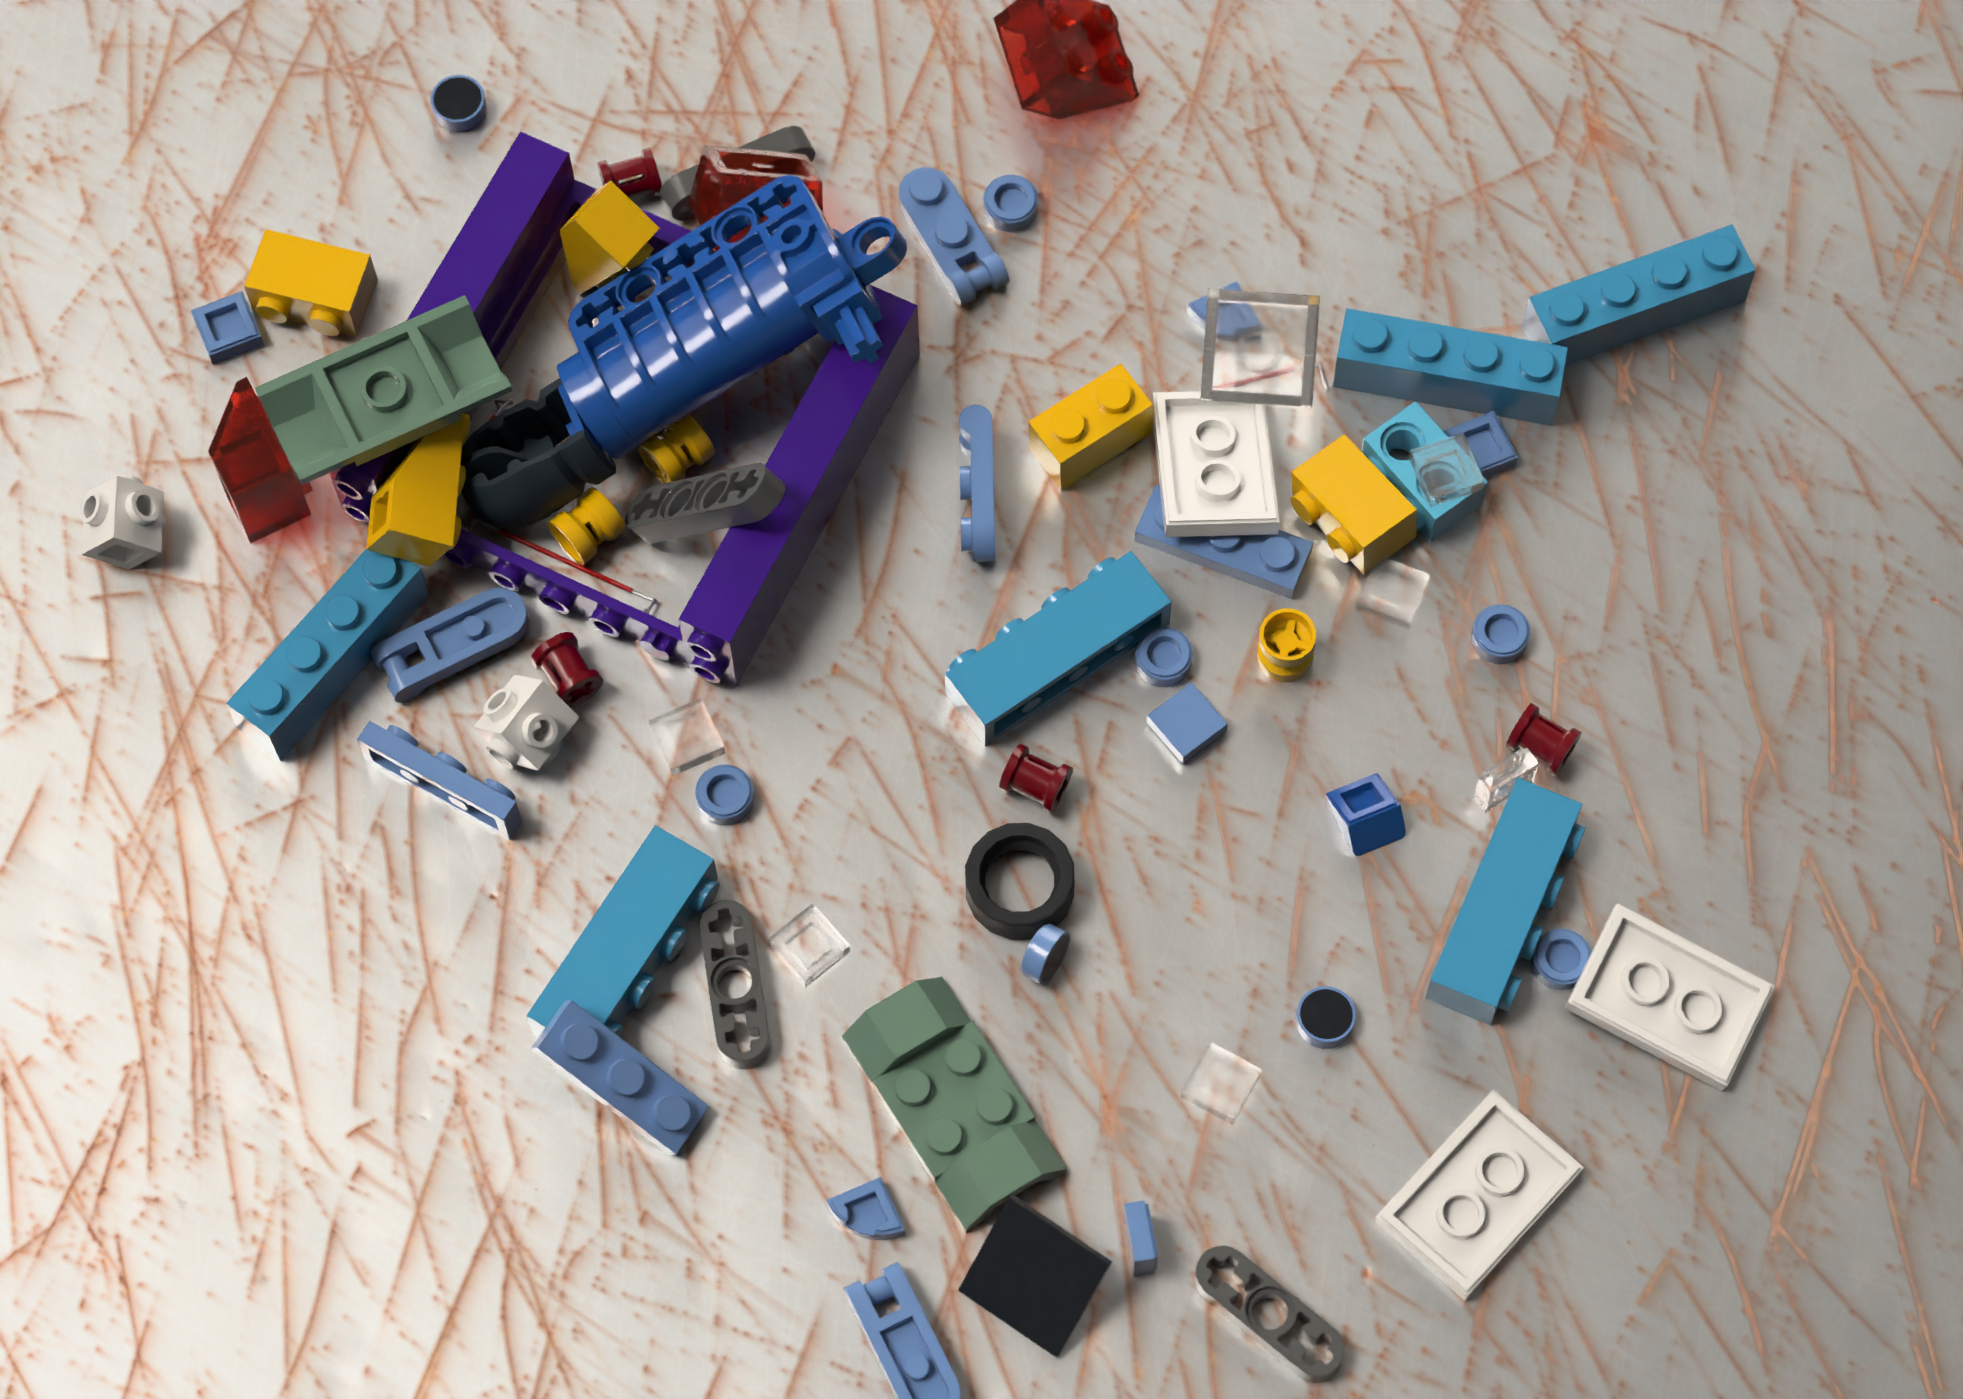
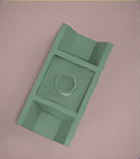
M465 295L255 387L273 431L301 485L355 462L356 466L366 463L462 420L461 414L513 391L507 376L500 371L486 344Z
M943 977L916 980L865 1010L842 1035L845 1045L965 1233L976 1228L997 1206L1007 1201L1012 1194L1015 1196L1037 1182L1056 1179L1067 1172L1064 1163L1036 1122L1035 1115L975 1023L969 1019Z

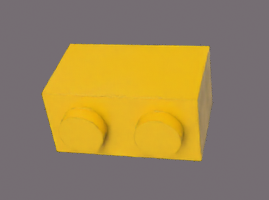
M265 229L244 287L252 310L266 320L275 323H285L287 320L307 324L313 330L324 335L337 336L339 333H344L357 337L378 279L370 254Z
M1122 363L1029 420L1030 450L1062 491L1152 434L1153 404Z
M1345 434L1292 471V497L1290 501L1297 515L1308 525L1315 523L1326 534L1327 543L1333 553L1344 563L1351 561L1363 575L1416 538L1417 509Z

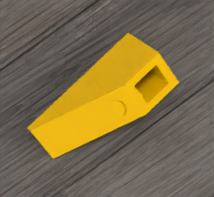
M612 181L597 189L560 229L572 287L579 295L593 286H596L598 289L602 288L630 269L640 265L654 250L648 241L660 228Z
M463 413L461 414L462 420L412 442L371 498L366 550L430 566L448 550H452L455 547L461 532V519L456 516L457 497L463 489L466 477L465 466L460 465L462 445L465 443L470 429V416Z

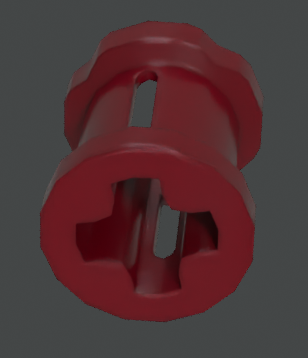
M650 148L643 149L641 156L617 163L608 164L606 160L597 162L602 185L612 181L629 199L652 193L655 197L661 196L662 184ZM642 174L641 177L619 183L620 180Z
M564 632L540 644L531 655L535 668L546 673L557 690L556 694L571 708L584 703L595 695L603 685V678L597 670L589 669L577 650L579 645L575 635L572 632Z
M1530 703L1513 728L1506 742V747L1513 751L1520 748L1547 764L1548 772L1556 776L1572 754L1582 732L1576 728H1572L1569 731L1539 714V707Z
M1019 743L1011 754L1002 773L999 788L1006 793L1014 790L1043 804V811L1052 814L1065 794L1073 773V767L1067 764H1063L1060 767L1029 754V748Z

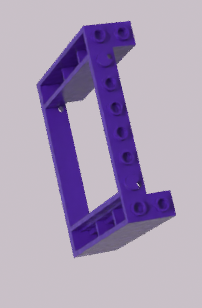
M520 131L407 320L465 295L482 336L499 369H502L566 260L560 229L597 190L574 179L569 152ZM641 209L660 228L648 241L654 248L648 258L691 232L689 229ZM716 246L712 249L716 252L719 250V247ZM694 260L688 263V268L695 264ZM871 285L880 303L881 310L879 312L883 317L873 324L883 344V347L876 350L879 358L871 363H868L865 358L855 363L852 361L844 342L839 345L836 340L834 341L765 464L768 469L785 483V491L781 501L764 519L729 528L680 615L678 627L464 529H461L455 547L452 550H448L442 556L458 567L469 568L470 565L489 572L491 579L504 588L518 591L521 587L537 594L543 604L556 612L568 614L571 610L587 617L590 624L604 634L618 637L622 633L639 641L642 649L654 657L668 660L672 656L690 665V669L696 675L709 682L719 683L722 679L738 686L920 356L918 305ZM479 406L465 412V414H468L470 416V421L472 420ZM412 442L359 466H356L355 462L330 472L341 508L345 513L360 522L369 523L372 496Z

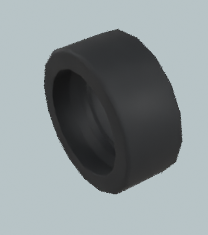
M1007 823L988 831L972 847L965 864L966 900L974 918L991 933L1010 940L1032 939L1042 926L1049 923L1057 926L1067 916L1074 899V862L1066 845L1050 830L1032 823ZM1014 851H1028L1041 856L1049 863L1054 874V888L1050 898L1042 906L1030 911L1013 912L999 907L990 898L986 889L985 879L990 864L997 857Z

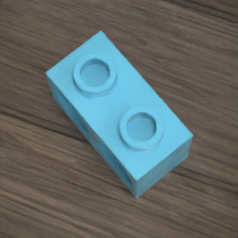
M1416 401L1363 438L1361 452L1417 509L1416 531L1419 529L1430 543L1483 505L1488 484L1487 480ZM1395 449H1403L1411 453L1413 458L1401 461L1390 456L1388 452ZM1432 489L1441 490L1449 496V499L1433 501L1424 492Z

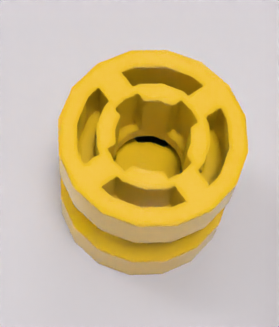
M689 414L680 422H674L659 435H653L649 441L637 448L644 463L662 484L685 479L688 468L693 464L703 465L715 455V449L711 440L702 427Z
M592 486L577 498L575 508L570 512L561 511L547 523L551 534L558 544L574 561L582 566L597 554V547L604 540L613 541L627 529L617 509L600 491Z
M1290 608L1273 611L1264 619L1259 631L1257 662L1260 669L1269 678L1278 682H1292L1302 678L1309 671L1313 663L1316 644V628L1313 621L1305 613Z

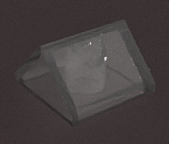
M1208 288L1200 401L1312 408L1320 296Z

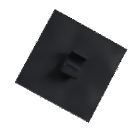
M1012 1194L1005 1203L958 1291L1057 1358L1064 1349L1111 1266L1112 1261Z

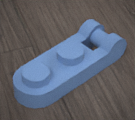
M922 167L908 173L900 183V208L956 303L962 306L976 298L975 293L988 286L995 290L1009 283V275L1003 261L992 250L951 180L943 172L935 168ZM973 261L978 266L967 273L960 269Z
M975 404L964 408L959 416L960 448L964 455L971 458V466H960V500H972V517H961V551H973V562H996L993 423L989 410L982 405Z
M492 588L377 643L370 650V655L379 670H385L390 679L387 683V688L394 701L398 703L409 701L421 694L426 687L520 641L528 630L529 623L525 603L518 593L508 588ZM419 650L425 661L409 668L405 659L408 655Z
M898 1262L881 1269L882 1276L864 1285L858 1280L843 1288L850 1307L858 1319L897 1399H961L958 1380ZM893 1297L899 1309L879 1318L874 1306Z

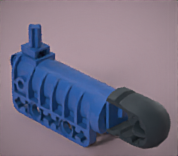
M787 175L771 181L646 259L640 265L635 266L590 294L573 308L568 319V325L579 352L557 365L560 378L540 390L538 401L525 399L502 412L473 432L462 446L460 465L465 466L466 477L461 493L467 505L478 517L502 528L523 527L537 523L581 496L586 482L598 485L616 474V464L613 458L618 460L649 441L653 435L674 422H680L687 414L708 401L717 399L723 392L747 377L751 378L756 375L758 370L779 357L790 354L794 351V348L818 333L826 342L832 338L839 345L844 342L852 361L855 363L863 358L868 363L875 361L879 358L876 350L883 347V344L873 324L883 317L879 312L881 306L871 283L892 271L902 262L907 251L906 240L893 222L882 216L865 220L846 233L841 234L838 230L831 228L828 222H825L826 218L813 194L799 177ZM790 197L791 204L784 208L783 204L788 202L787 198ZM766 216L768 219L762 222L760 218ZM751 225L749 233L743 239L735 243H729L730 237ZM881 237H890L888 244L880 252L871 255L866 254L867 249L874 241ZM718 246L719 250L714 252L712 248ZM694 260L695 264L688 268V263ZM670 275L672 279L667 282L665 278ZM656 285L653 293L648 298L634 303L635 296ZM622 305L624 309L619 311L617 308ZM597 317L600 323L593 327L592 320ZM567 437H569L567 440H565V441L562 442L561 444L557 445L558 443H560L561 441H563L564 439H566Z

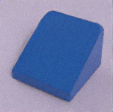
M1378 773L1325 794L1345 840L1356 856L1397 841L1405 836L1406 829L1401 805Z

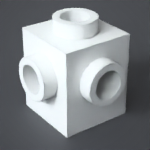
M131 475L112 476L106 482L87 491L80 509V518L83 522L81 555L130 570L160 554L162 536L166 527V517L163 514L164 491L142 484L141 479Z
M514 674L504 688L496 691L487 700L484 706V714L473 728L488 741V744L485 746L487 753L503 766L512 769L514 765L539 770L542 765L548 763L557 755L562 746L561 740L575 724L579 716L543 680Z

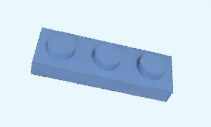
M1158 485L1154 486L1135 530L1134 541L1290 599L1294 596L1313 548L1312 541L1278 530V534L1165 537L1160 486Z
M369 721L357 738L366 761L510 840L522 823L515 801L516 796L511 790L493 779L487 778L482 783L467 775L465 766L446 753L438 752L436 756H433L418 748L417 740L403 729L389 725L386 730Z
M572 1000L563 1002L531 1047L532 1051L668 1155L677 1154L709 1107V1105Z

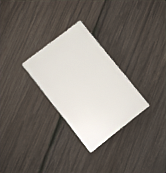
M1263 390L1152 392L1153 427L1165 537L1278 534L1280 521Z
M1617 903L1612 909L1564 1008L1714 1088L1723 1091L1737 1067L1775 986Z
M1492 1090L1375 1218V1223L1459 1297L1466 1301L1582 1174L1584 1167L1497 1092Z

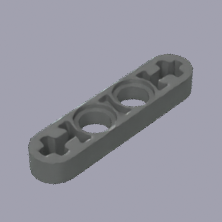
M754 463L652 486L640 493L631 503L625 515V524L646 543H657L757 522L768 516L778 506L785 491V483L764 464Z

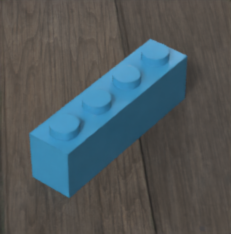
M1733 224L1530 296L1522 329L1528 340L1568 347L1566 366L1746 301L1756 269Z
M1346 308L1333 387L1482 414L1494 411L1496 416L1552 426L1560 397L1568 347Z
M365 550L226 703L237 729L281 761L372 660L370 650L380 641L394 635L430 596L421 568L411 561Z
M1129 551L1117 560L1114 557L1107 558L1089 572L1087 580L1072 590L1062 588L1050 595L1042 604L1041 610L1025 621L1022 618H1017L1007 623L998 631L995 640L978 652L976 649H969L956 657L945 673L946 696L984 746H987L1136 647L1140 638L1146 632L1169 625L1172 601L1132 551Z
M1517 777L1431 976L1425 999L1490 1026L1498 1008L1509 1012L1522 979L1512 975L1519 957L1531 960L1544 929L1534 924L1541 906L1552 910L1565 877L1555 874L1562 856L1574 859L1586 830L1585 826L1576 823L1582 803Z
M655 825L526 1015L532 1034L539 1037L563 1002L572 1000L621 1038L624 1032V1026L621 1023L633 1006L639 1009L648 1000L656 984V978L653 975L665 958L671 961L677 956L688 936V930L685 927L695 912L703 913L716 897L720 884L717 882L718 876L714 859Z

